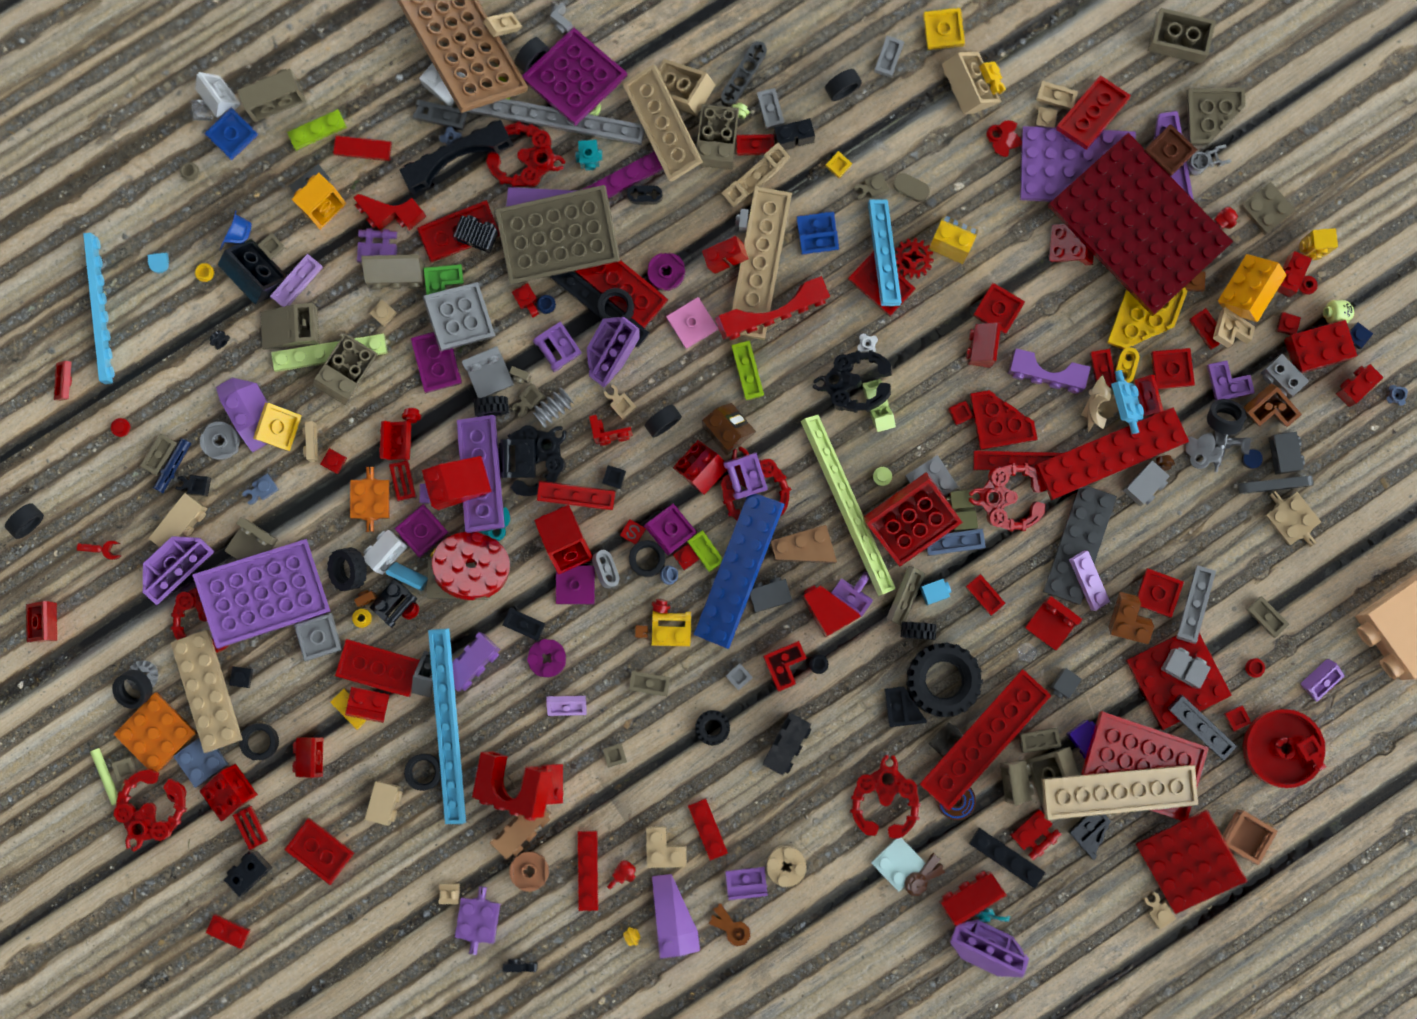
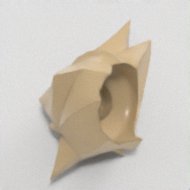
M1103 375L1096 382L1093 389L1088 390L1090 398L1081 416L1088 419V433L1094 423L1104 429L1106 420L1114 417V413L1119 411L1114 392L1107 386Z

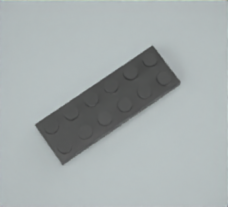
M1089 486L1077 489L1043 590L1044 593L1081 605L1084 593L1069 559L1086 550L1089 552L1093 563H1095L1117 496Z

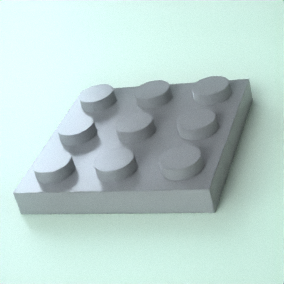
M478 282L423 296L440 351L495 337Z

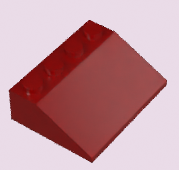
M927 472L864 516L868 527L899 567L963 523Z

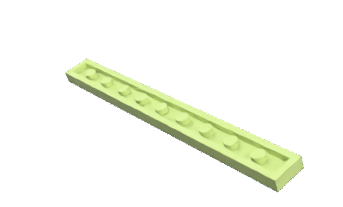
M819 415L803 419L801 421L802 426L877 595L881 596L895 590L893 581Z

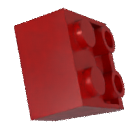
M699 440L690 447L673 467L677 473L703 495L727 471L723 464L725 461L719 454Z

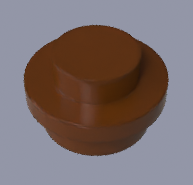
M1170 455L1156 458V464L1164 471L1171 469V466L1175 464Z

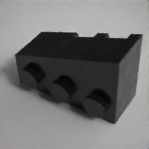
M789 713L762 765L782 776L785 773L789 774L793 766L791 761L794 755H799L803 747L800 745L804 738H808L812 730L810 728L811 723Z

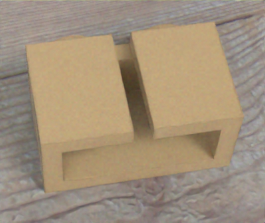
M375 781L365 820L387 826L391 825V822H394L397 816L395 805L400 803L402 798L401 786Z

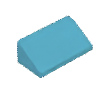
M397 562L393 563L386 571L387 575L420 591L424 590L428 582V577Z

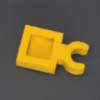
M996 62L981 64L979 66L985 82L990 83L991 93L995 95L996 93L1001 94L1006 91L1004 84L1000 81L1003 78Z

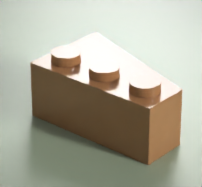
M826 525L770 541L775 561L837 563Z
M546 808L544 818H536L535 821L525 820L522 815L515 816L490 844L506 859L512 855L516 857L524 849L521 845L526 840L530 842L537 835L535 830L539 826L543 828L551 820L549 818L551 812Z

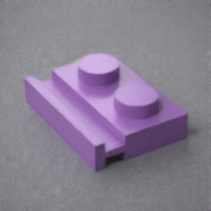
M764 866L725 871L729 900L768 896Z

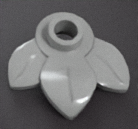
M1206 433L1198 440L1189 437V442L1185 446L1186 452L1191 456L1190 462L1196 469H1204L1209 463L1217 462L1224 452V449L1215 447V438L1212 433ZM1199 456L1203 457L1201 462H1197Z

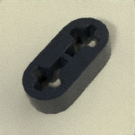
M634 185L627 191L628 200L632 204H658L663 199L661 188L655 185ZM634 191H638V194L644 195H639L637 199H634L631 194H634ZM653 191H656L660 195L656 196V199H652L651 195L646 194H652Z

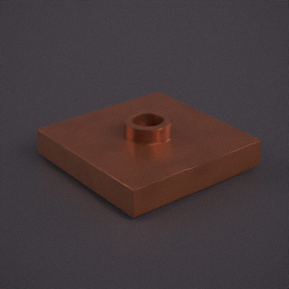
M1171 124L1144 149L1170 176L1198 150Z

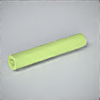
M100 748L92 750L90 752L111 805H116L118 792Z

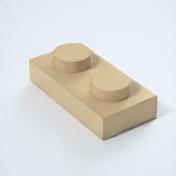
M512 12L486 17L483 21L493 37L518 32L522 28V25Z
M1042 81L1036 101L1070 111L1075 104L1078 91Z
M306 421L305 427L302 429L303 438H306V446H303V455L310 462H318L317 424L313 421Z

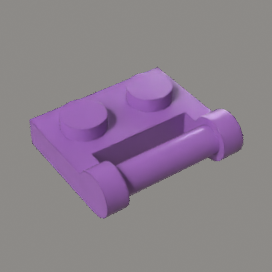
M561 321L533 340L534 344L541 349L551 364L550 368L553 372L558 371L582 354ZM546 339H550L562 359L556 360L544 342Z
M756 452L723 462L730 476L735 499L768 490ZM740 465L747 489H741L734 466Z

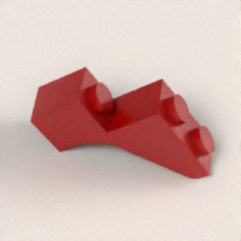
M357 194L353 197L357 202L354 206L361 214L365 212L368 216L366 219L373 228L376 226L379 230H382L395 219L402 228L406 226L410 231L427 217L413 198L403 204L392 206L362 194Z

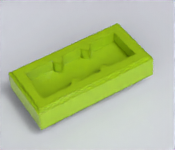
M703 530L687 541L709 573L721 565L722 556Z

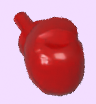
M1225 207L1213 220L1221 229L1224 227L1231 229L1237 225L1238 215L1233 208Z
M627 860L621 861L612 874L614 879L607 888L611 890L617 882L623 884L625 880L632 882L636 878L635 866Z

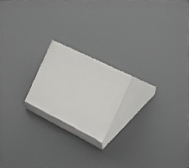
M202 72L197 74L195 90L216 118L224 115L230 108L234 110L241 106L238 99L220 76Z

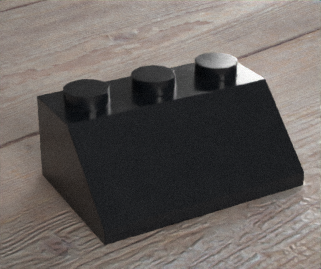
M253 239L226 249L217 264L255 305L269 299L271 294L287 277Z

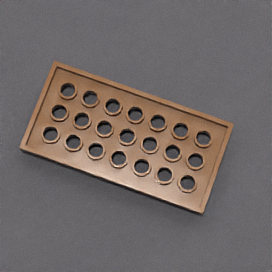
M397 0L461 113L527 92L528 86L499 36L493 37L483 23L487 15L478 0ZM458 1L462 3L463 6H457L454 2ZM442 6L446 8L447 11H441L438 9V7ZM421 12L430 13V16H424ZM467 16L468 18H471L472 21H466L463 17ZM447 22L455 23L456 26H449ZM434 26L438 28L439 31H433L430 29V27ZM472 32L480 33L481 36H474ZM459 36L463 38L464 41L460 42L456 40L455 37ZM439 42L447 43L448 46L443 47ZM484 46L488 48L489 51L485 52L480 47ZM464 52L472 53L473 56L468 57L464 54ZM448 57L455 58L457 61L451 62L448 60ZM489 62L497 63L498 67L491 66ZM473 67L480 68L482 72L474 71ZM461 72L466 77H459L456 73ZM498 77L505 78L507 82H501ZM482 82L490 84L491 87H484ZM469 87L473 89L474 92L469 93L465 90V88Z

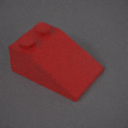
M482 456L438 464L421 470L431 506L438 511L492 492Z

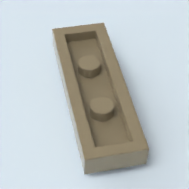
M908 566L886 619L900 626L901 622L906 621L925 576L924 572L915 567Z

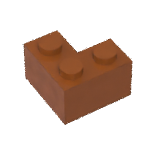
M1272 383L1243 407L1248 417L1258 426H1261L1274 415L1282 425L1288 427L1302 415L1279 387Z
M1119 592L1108 628L1113 636L1149 644L1154 624L1152 619L1138 616L1141 606L1138 596Z

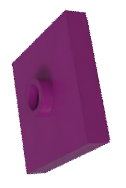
M674 503L644 525L667 555H670L697 534V531Z
M424 504L394 528L419 558L449 533Z
M577 566L561 574H558L556 571V604L595 605L594 566Z

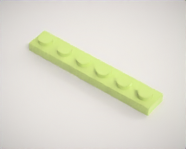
M384 334L354 338L378 353L377 355L388 354ZM339 341L271 352L274 371L278 372L325 364Z

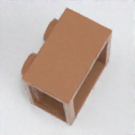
M1237 809L1222 836L1232 852L1252 864L1260 865L1278 831L1246 811Z

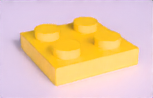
M961 8L923 12L927 50L965 46Z
M265 402L253 439L285 451H290L302 415Z

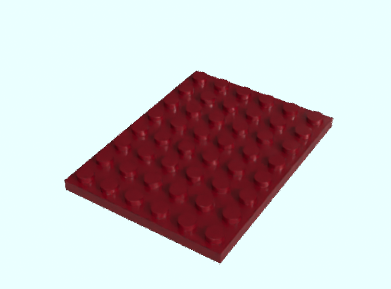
M1129 132L1047 205L1152 316L1233 243L1230 237L1181 186L1144 151V148Z

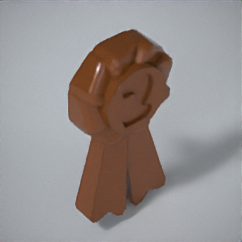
M719 903L718 907L713 908L721 919L711 915L712 920L709 921V924L726 931L727 939L732 945H745L751 937L749 927L743 922H733L721 903Z

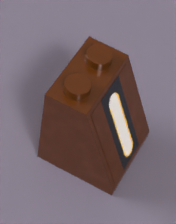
M732 403L716 408L702 420L703 429L726 456L756 432Z

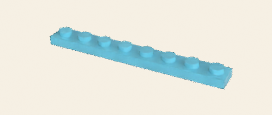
M91 232L83 233L98 376L100 382L112 384V378H114L115 374L110 361L113 355L111 348H109L108 341H110L111 337L106 324L109 321L104 305L107 299L102 287L105 281L100 268L103 266L102 258L99 256L101 244L99 238Z

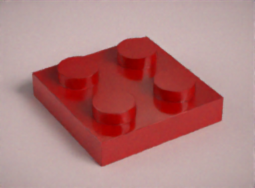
M992 283L973 316L984 323H1002L1000 332L1006 335L1025 301Z
M1191 348L1151 352L1153 375L1155 376L1158 390L1195 386Z
M1147 568L1137 593L1141 602L1140 607L1172 618L1184 581Z

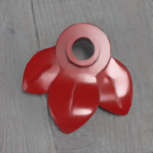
M1006 120L1000 125L990 126L986 132L988 141L993 144V150L1002 157H1008L1009 149L1022 145L1021 138L1014 132L1017 127L1016 122ZM996 132L999 136L993 137L992 133Z

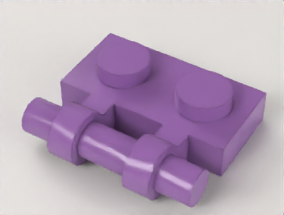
M372 228L359 230L358 236L366 238V243L358 242L357 262L362 263L361 256L396 255L397 245L390 244V239H397V232L390 231V229L374 231ZM373 238H383V243H373Z

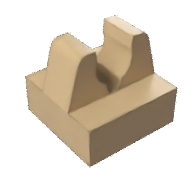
M440 883L439 904H459L460 884Z

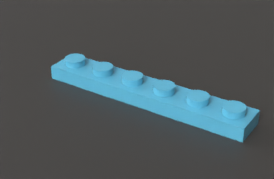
M870 199L868 201V210L881 306H900L902 302L888 200Z

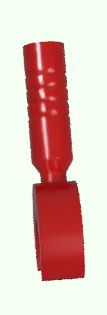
M107 541L103 547L100 545L77 544V551L102 552L103 556L110 560H117L121 557V555L113 556L111 553L113 545L120 544L117 541Z

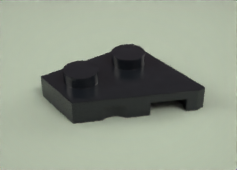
M904 686L884 689L889 727L927 723L926 718L922 715Z
M1106 814L1084 816L1068 832L1089 857L1095 860L1097 858V850L1100 843L1102 844L1105 831L1108 830L1111 820Z

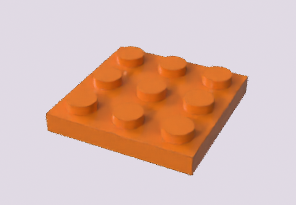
M155 692L113 735L147 769L159 772L197 732Z

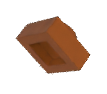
M1201 271L1185 286L1186 290L1205 291L1206 272Z
M365 590L359 593L358 598L354 599L358 607H363L375 601L378 597L375 592Z

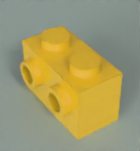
M1336 228L1312 230L1301 239L1299 244L1300 252L1312 258V260H1319L1327 256L1338 247Z

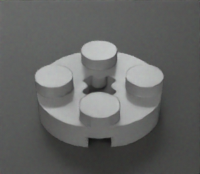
M218 421L209 424L200 436L201 449L213 459H228L239 450V434L233 426L225 422ZM218 436L225 440L221 446L215 443L218 440Z

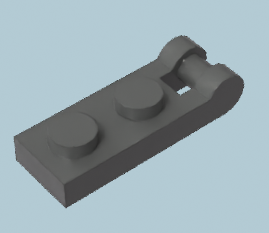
M417 100V109L413 113L412 119L459 130L464 129L467 111L461 113L458 108ZM424 109H428L427 114H423Z

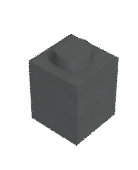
M1062 668L1050 688L1054 690L1052 693L1058 698L1063 699L1064 697L1068 699L1082 679L1067 668Z

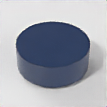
M1250 449L1248 455L1243 454L1242 456L1243 465L1249 469H1255L1263 462L1262 454L1256 449Z

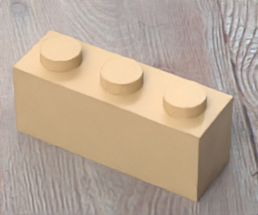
M184 493L148 539L161 547L171 536L189 537L194 531L193 527L195 524L202 521L205 517V512L208 508L191 495Z

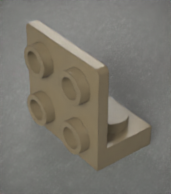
M240 517L236 524L241 527L225 549V552L240 560L272 550L278 539L247 519Z

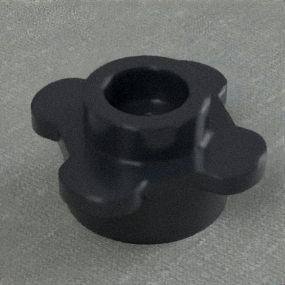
M215 331L210 336V345L215 346V349L219 350L227 344L230 336L225 335L224 331Z

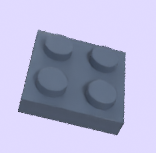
M200 738L173 756L195 788L229 765L219 749L204 753Z

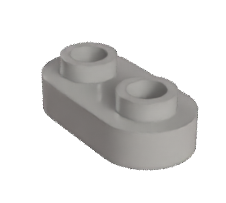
M600 550L595 553L592 562L601 585L605 588L616 586L619 583V574L611 554L606 550Z

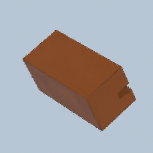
M636 625L635 637L648 639V635L645 634L648 633V626Z

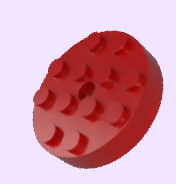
M1290 709L1267 711L1255 718L1245 732L1243 739L1245 762L1253 775L1268 785L1280 788L1302 786L1311 781L1318 774L1319 770L1315 771L1311 760L1308 762L1304 761L1295 744L1310 735H1314L1324 753L1319 755L1324 762L1326 748L1323 734L1317 724L1301 712ZM1284 743L1287 745L1286 753H1283L1281 748H1278Z

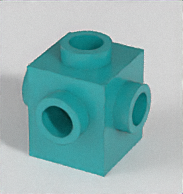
M597 140L578 141L579 151H575L576 163H580L581 169L590 171L600 167L599 161H603L602 149H598Z

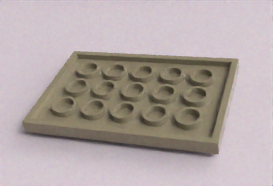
M605 185L495 209L510 284L620 261Z

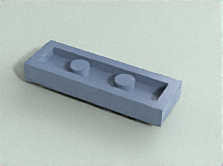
M983 529L947 533L926 548L927 555L932 556L986 548Z

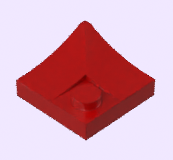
M563 764L542 765V768L553 771L546 805L563 803Z

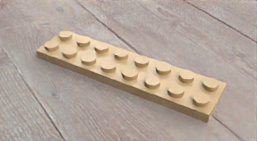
M755 186L744 242L749 259L740 264L732 310L738 309L751 313L770 312L792 193ZM760 325L757 327V331L747 334L745 331L740 333V336L765 340L767 327Z
M1195 765L1042 779L1045 819L1047 820L1198 805Z

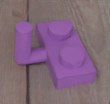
M868 572L863 573L855 587L841 578L831 592L857 611L861 617L873 602V599L861 592L870 578Z

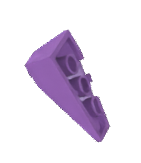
M672 874L652 876L660 958L682 956L700 951L698 930Z

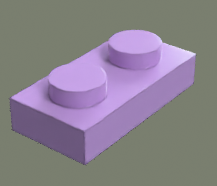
M586 696L547 697L548 716L587 715Z

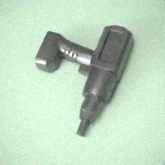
M1215 431V447L1224 449L1222 457H1224L1225 449H1230L1231 445L1242 446L1241 452L1249 454L1251 438H1227L1228 435ZM1222 457L1217 462H1213L1215 466L1214 472H1218Z

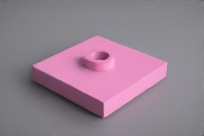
M699 297L666 316L686 349L718 330Z

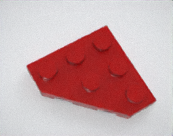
M990 390L970 394L980 450L1038 440L1034 421L1020 413L1006 401L1001 400L996 394Z

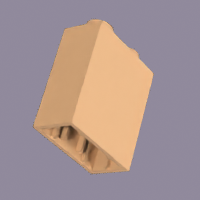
M1416 573L1355 616L1361 624L1356 628L1359 637L1369 647L1377 646L1384 656L1380 660V665L1392 679L1398 677L1400 680L1417 679Z

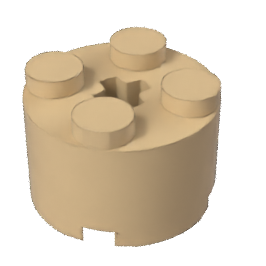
M779 846L772 850L768 856L766 863L767 872L771 880L777 885L791 887L803 879L806 873V861L798 849L792 846ZM784 861L786 863H791V865L789 866L790 870L787 871L786 869H781L783 867L782 863Z

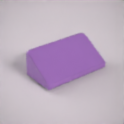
M1326 659L1301 682V686L1317 702L1345 675L1337 663Z

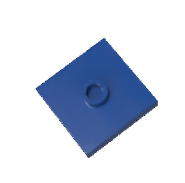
M232 108L204 133L231 160L258 136V133Z

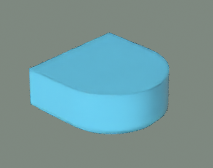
M168 254L148 255L149 268L158 274L167 271L169 267Z

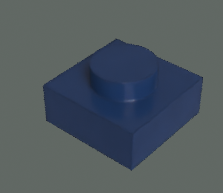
M1359 322L1350 330L1354 346L1359 350L1363 348L1373 335L1371 331Z

